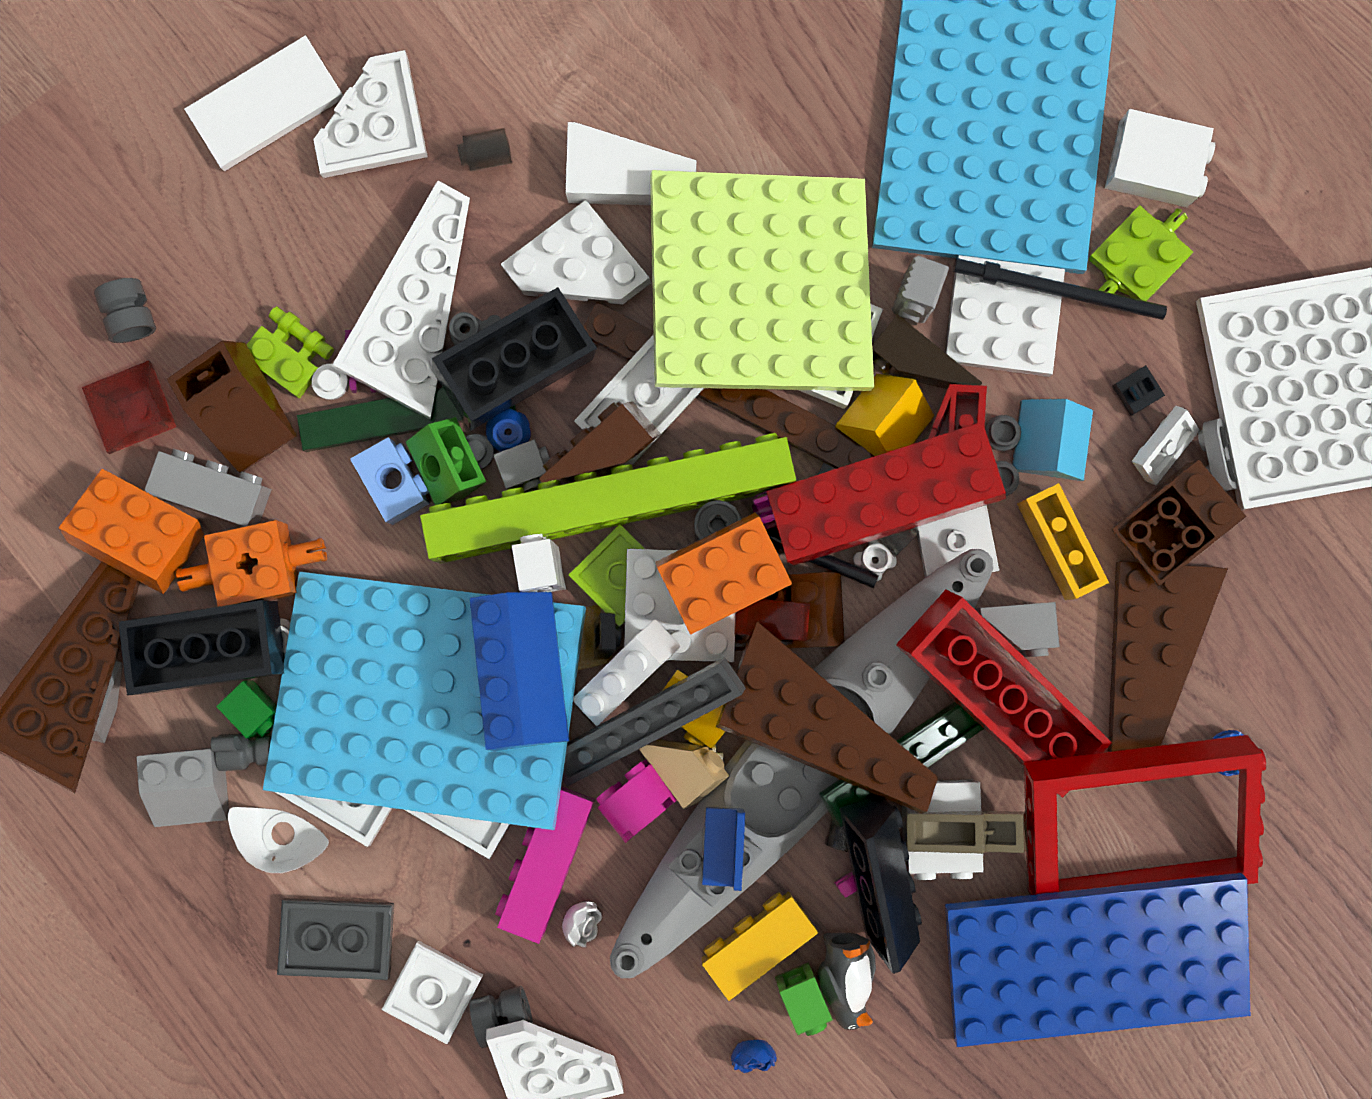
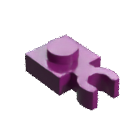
M767 492L756 494L755 498H753V513L760 517L766 530L776 529L777 525Z

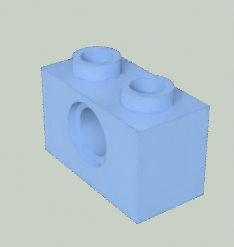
M388 437L350 458L385 522L394 525L430 504L425 496L429 491L420 474L414 476L409 468L408 463L412 462V458L402 442L396 445ZM392 471H400L402 476L400 485L394 489H388L385 482L387 475Z

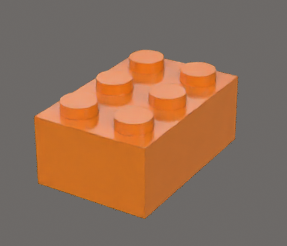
M104 469L100 470L59 526V530L70 545L163 595L175 579L176 570L184 566L204 537L197 519Z
M756 513L655 562L690 635L792 585L783 563L760 517Z

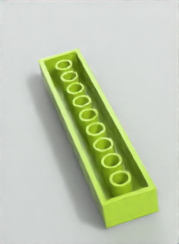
M776 433L767 434L755 438L756 442L751 445L741 446V441L729 442L720 445L718 452L705 454V449H697L683 453L684 458L681 460L669 462L668 457H659L648 460L647 467L634 470L632 464L611 468V474L597 477L596 472L584 473L575 476V482L564 485L560 484V480H552L538 484L539 490L524 492L523 488H514L501 492L503 498L491 500L486 495L466 499L465 506L451 507V503L429 507L430 513L420 515L428 557L430 560L442 564L512 549V545L521 544L520 537L527 535L543 534V537H546V539L554 540L615 527L619 524L624 525L699 509L710 501L732 502L755 497L756 494L796 482L787 437L778 439Z

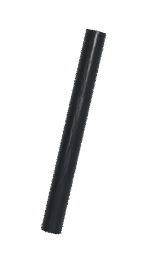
M766 530L774 547L784 551L779 533ZM832 555L808 561L873 589L879 577L878 574Z

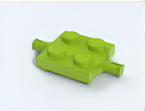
M1139 205L1088 259L1102 271L1107 280L1098 290L1107 291L1112 294L1118 290L1129 295L1131 298L1148 301L1194 252L1177 238L1174 232L1188 219L1186 213L1184 212L1174 222L1183 211L1176 208L1162 222L1155 219Z

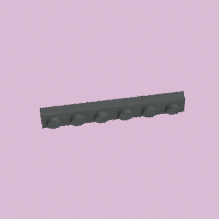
M723 657L567 742L563 782L567 787L737 698L743 694L746 689L727 659Z

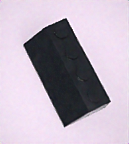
M875 796L841 807L839 810L866 938L869 939L870 944L890 971L895 974L902 970L920 943L918 926L922 925L919 910L912 900V894L916 892L913 878L906 869L905 861L909 860V853L905 842L900 838L899 828L903 827L901 814L895 805L891 806L885 798Z

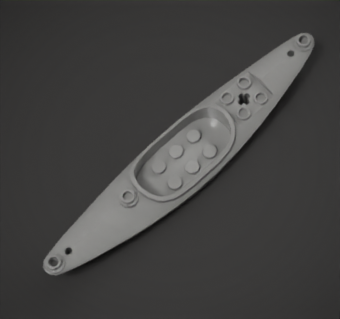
M970 549L955 557L928 575L871 619L813 670L890 735L930 678L896 644L945 589L963 597L974 608L992 574V557L982 549ZM745 740L724 767L729 777L699 802L661 860L628 916L610 955V965L614 974L620 978H634L649 969L743 893L787 853L828 811L819 793L839 779ZM706 807L741 808L745 811L742 891H734L733 887L702 885Z

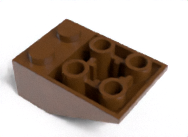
M222 340L167 378L186 414L239 473L241 471L244 472L297 437L244 342Z
M620 401L616 404L614 402L598 416L601 423L596 428L593 425L589 428H584L570 441L574 447L569 452L567 450L561 453L558 452L542 466L547 472L539 480L544 483L626 463L635 458L661 433L633 401L623 404Z
M1195 460L1185 464L1160 484L1111 530L1154 582L1160 586L1247 516L1202 462Z
M830 572L790 574L788 576L792 585L735 612L734 651H744L753 625L756 622H759L789 649L840 646L845 642L841 575Z

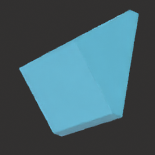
M1068 399L1021 400L1018 417L1021 438L1014 447L1012 465L1018 472L1084 481L1093 410Z

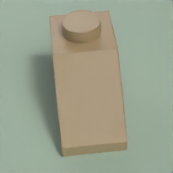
M657 740L639 749L683 809L699 803L729 777L724 769V762L721 757L707 746Z

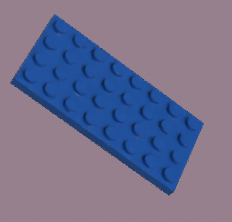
M1242 873L945 904L953 1031L957 1047L1251 1016L1247 878Z

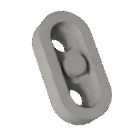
M1218 418L1203 423V430L1198 432L1199 444L1202 450L1207 452L1209 465L1206 468L1225 491L1236 489L1237 484L1232 469L1223 420Z

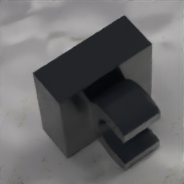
M1146 365L1112 385L1130 416L1165 396Z

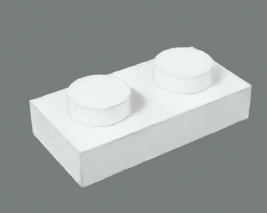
M1175 406L1133 458L1132 463L1145 481L1157 485L1200 431L1188 410Z

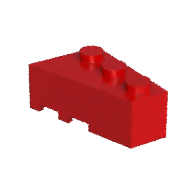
M950 384L928 439L983 422L985 427L987 386Z

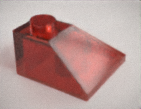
M149 360L82 387L108 454L176 428L156 373Z

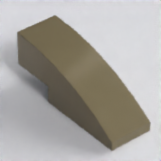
M1026 811L907 813L908 852L1024 853L1027 850Z

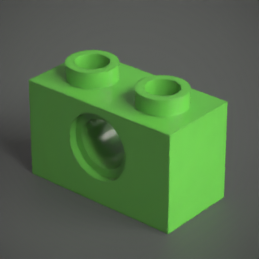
M456 417L430 423L406 441L435 505L461 500L486 483Z
M809 962L775 976L779 993L797 1035L805 1032L807 1036L823 1031L827 1027L826 1023L833 1019Z

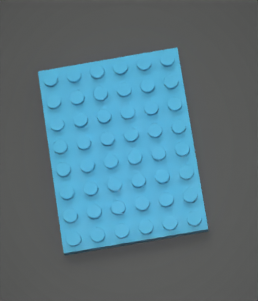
M1116 0L901 1L872 248L957 258L958 255L1060 268L1065 269V272L1084 274L1086 272Z
M299 572L296 587L297 593H295L284 659V674L281 677L263 790L555 830L567 742L500 751H490L485 748L470 598L489 594ZM553 602L569 733L586 607Z

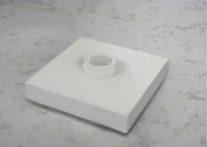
M987 505L916 527L925 578L970 549H982L988 552L993 559L992 572L999 571Z
M418 941L382 1010L448 1044L483 974Z

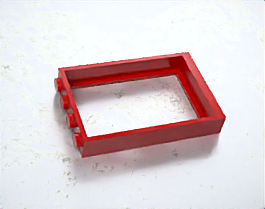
M1248 735L1024 762V795L1027 819V889L1029 894L1035 895L1242 873L1247 878V884L1258 883V868L1263 865V857L1259 848L1260 836L1264 834V824L1260 816L1261 804L1265 802V791L1261 783L1262 771L1266 770V757L1263 750L1258 748ZM1239 770L1237 857L1059 879L1057 792Z

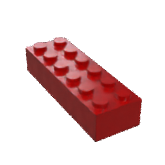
M983 422L766 491L787 561L793 566L1006 499L1005 488Z
M944 590L896 644L903 653L1023 766L1024 762L1104 753L1112 744L1088 718L963 597L949 590ZM1069 791L1057 792V795L1063 798Z

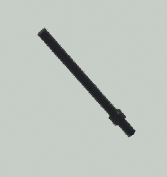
M956 258L953 266L954 273L980 278V282L995 285L997 282L1160 320H1163L1167 313V306L1003 269L1000 268V264L985 261L984 264Z

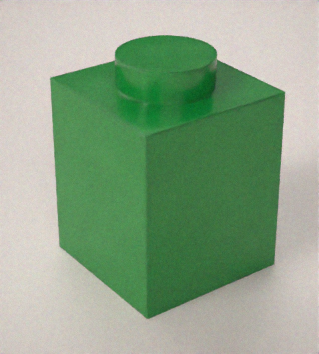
M253 680L242 681L216 706L245 738L257 737L258 735L263 737L273 730L277 705Z

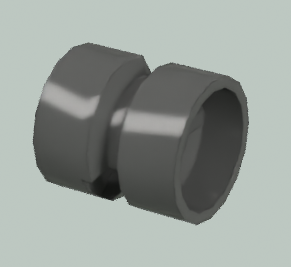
M122 278L112 280L98 286L94 290L99 311L107 314L103 319V323L110 342H132L145 338L156 331L151 310L143 306L147 302L142 282L139 279Z
M716 500L706 503L695 516L694 532L696 539L699 541L741 520L739 512L733 505L725 501Z
M522 986L501 991L499 998L489 994L470 1001L471 1022L475 1037L481 1048L489 1047L486 1041V1029L521 1020L533 1024L528 998Z

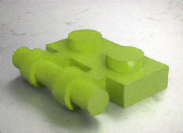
M276 306L268 316L278 324L275 332L272 334L261 326L247 343V347L261 371L300 399L312 384V376L318 369V367L311 363V360L316 354L327 360L332 356L335 349L325 342V337L319 332H311L300 324V318L292 312L286 313ZM291 335L303 343L299 353L285 344Z

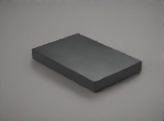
M283 899L281 905L277 975L388 980L391 970L394 903Z

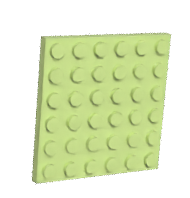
M652 170L650 175L655 387L871 391L874 388L865 179Z

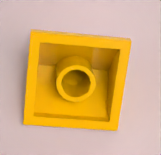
M876 373L874 376V388L871 391H862L835 427L871 454L877 456L913 444L932 420L934 414L915 379Z

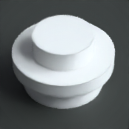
M333 364L320 366L312 376V387L315 393L323 399H338L348 389V375L333 368Z

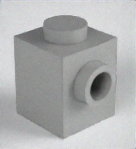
M534 439L494 454L496 464L507 490L523 488L524 492H530L538 489V484L542 483L539 478L547 472L542 466L550 459L546 446L539 448Z

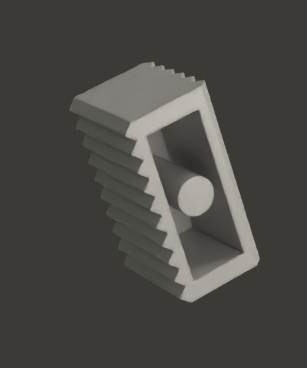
M921 256L914 257L903 276L899 292L896 295L897 298L892 307L893 313L898 314L910 325H917L918 322L925 323L936 307L949 267Z

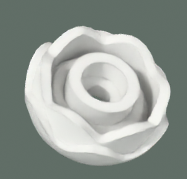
M588 901L580 902L570 907L563 919L562 930L566 940L573 947L575 945L586 947V943L597 936V924L601 921L602 914L597 909L595 903Z

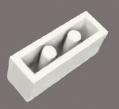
M533 534L520 537L521 544L512 545L519 591L554 592L566 590L559 547L551 539H546V537H543V534Z
M655 619L637 634L574 696L573 702L598 726L681 646Z

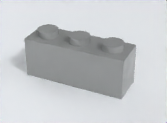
M173 449L171 455L158 451L144 490L145 492L245 527L260 524L272 490L261 485L263 478L242 471L239 478L227 474L229 467L207 460L205 466L193 463L194 455L177 449Z

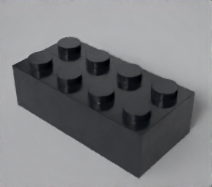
M559 287L432 358V372L468 429L472 431L501 412L513 407L592 361L597 347Z
M259 600L118 622L127 696L145 695L284 674L285 656L278 601Z

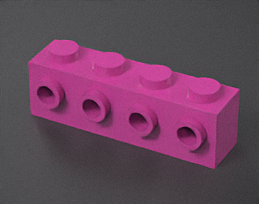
M561 786L555 830L528 827L522 845L528 847L523 861L516 859L509 876V880L513 881L514 885L509 896L506 894L502 895L495 915L501 917L497 928L537 944L541 942L596 799Z

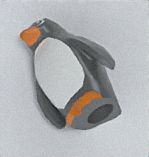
M855 933L824 934L826 957L818 969V979L823 995L842 1028L855 1030L861 1026L871 1025L873 1021L867 1014L865 1005L872 991L876 961L869 939Z

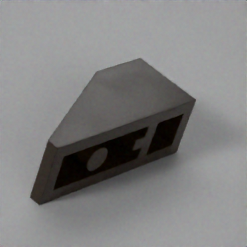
M898 314L872 345L873 368L881 374L886 375L889 373L892 376L915 379L918 383L948 389L950 384H982L979 379Z

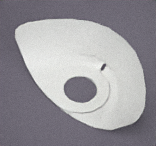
M232 807L229 809L228 823L237 849L247 862L259 870L268 873H285L296 870L322 854L329 844V840L320 830L306 820L289 812L266 808ZM279 822H287L294 828V838L287 845H279L272 839V829Z

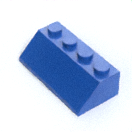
M506 592L471 597L470 608L486 750L500 751L569 741L552 592Z

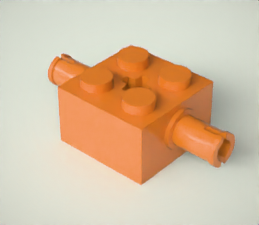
M278 520L204 535L208 563L177 569L176 578L182 577V579H187L177 581L182 592L213 585L218 607L259 600L271 601L294 596L297 593L298 581L296 566L327 561V552L322 550L312 552L326 549L322 538L291 545L288 525ZM252 559L258 560V565L252 567V571H250L248 565L252 563Z

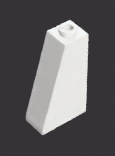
M568 122L566 196L568 203L581 204L586 200L589 204L651 205L650 175L652 170L696 172V160L576 122Z

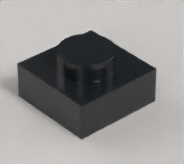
M600 613L593 623L594 659H609L616 650V647H620L621 628L615 625V614Z

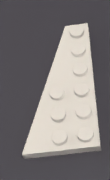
M437 181L333 363V368L430 420L438 381L432 372V358L443 352L470 201L469 197L440 181Z

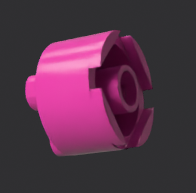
M647 759L638 763L624 775L628 780L626 784L622 785L619 781L596 798L600 804L598 807L599 811L625 843L677 801Z

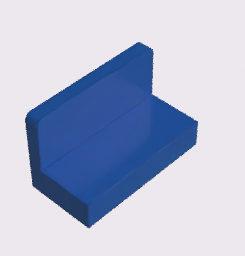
M706 807L702 885L733 887L734 891H742L745 832L744 809Z

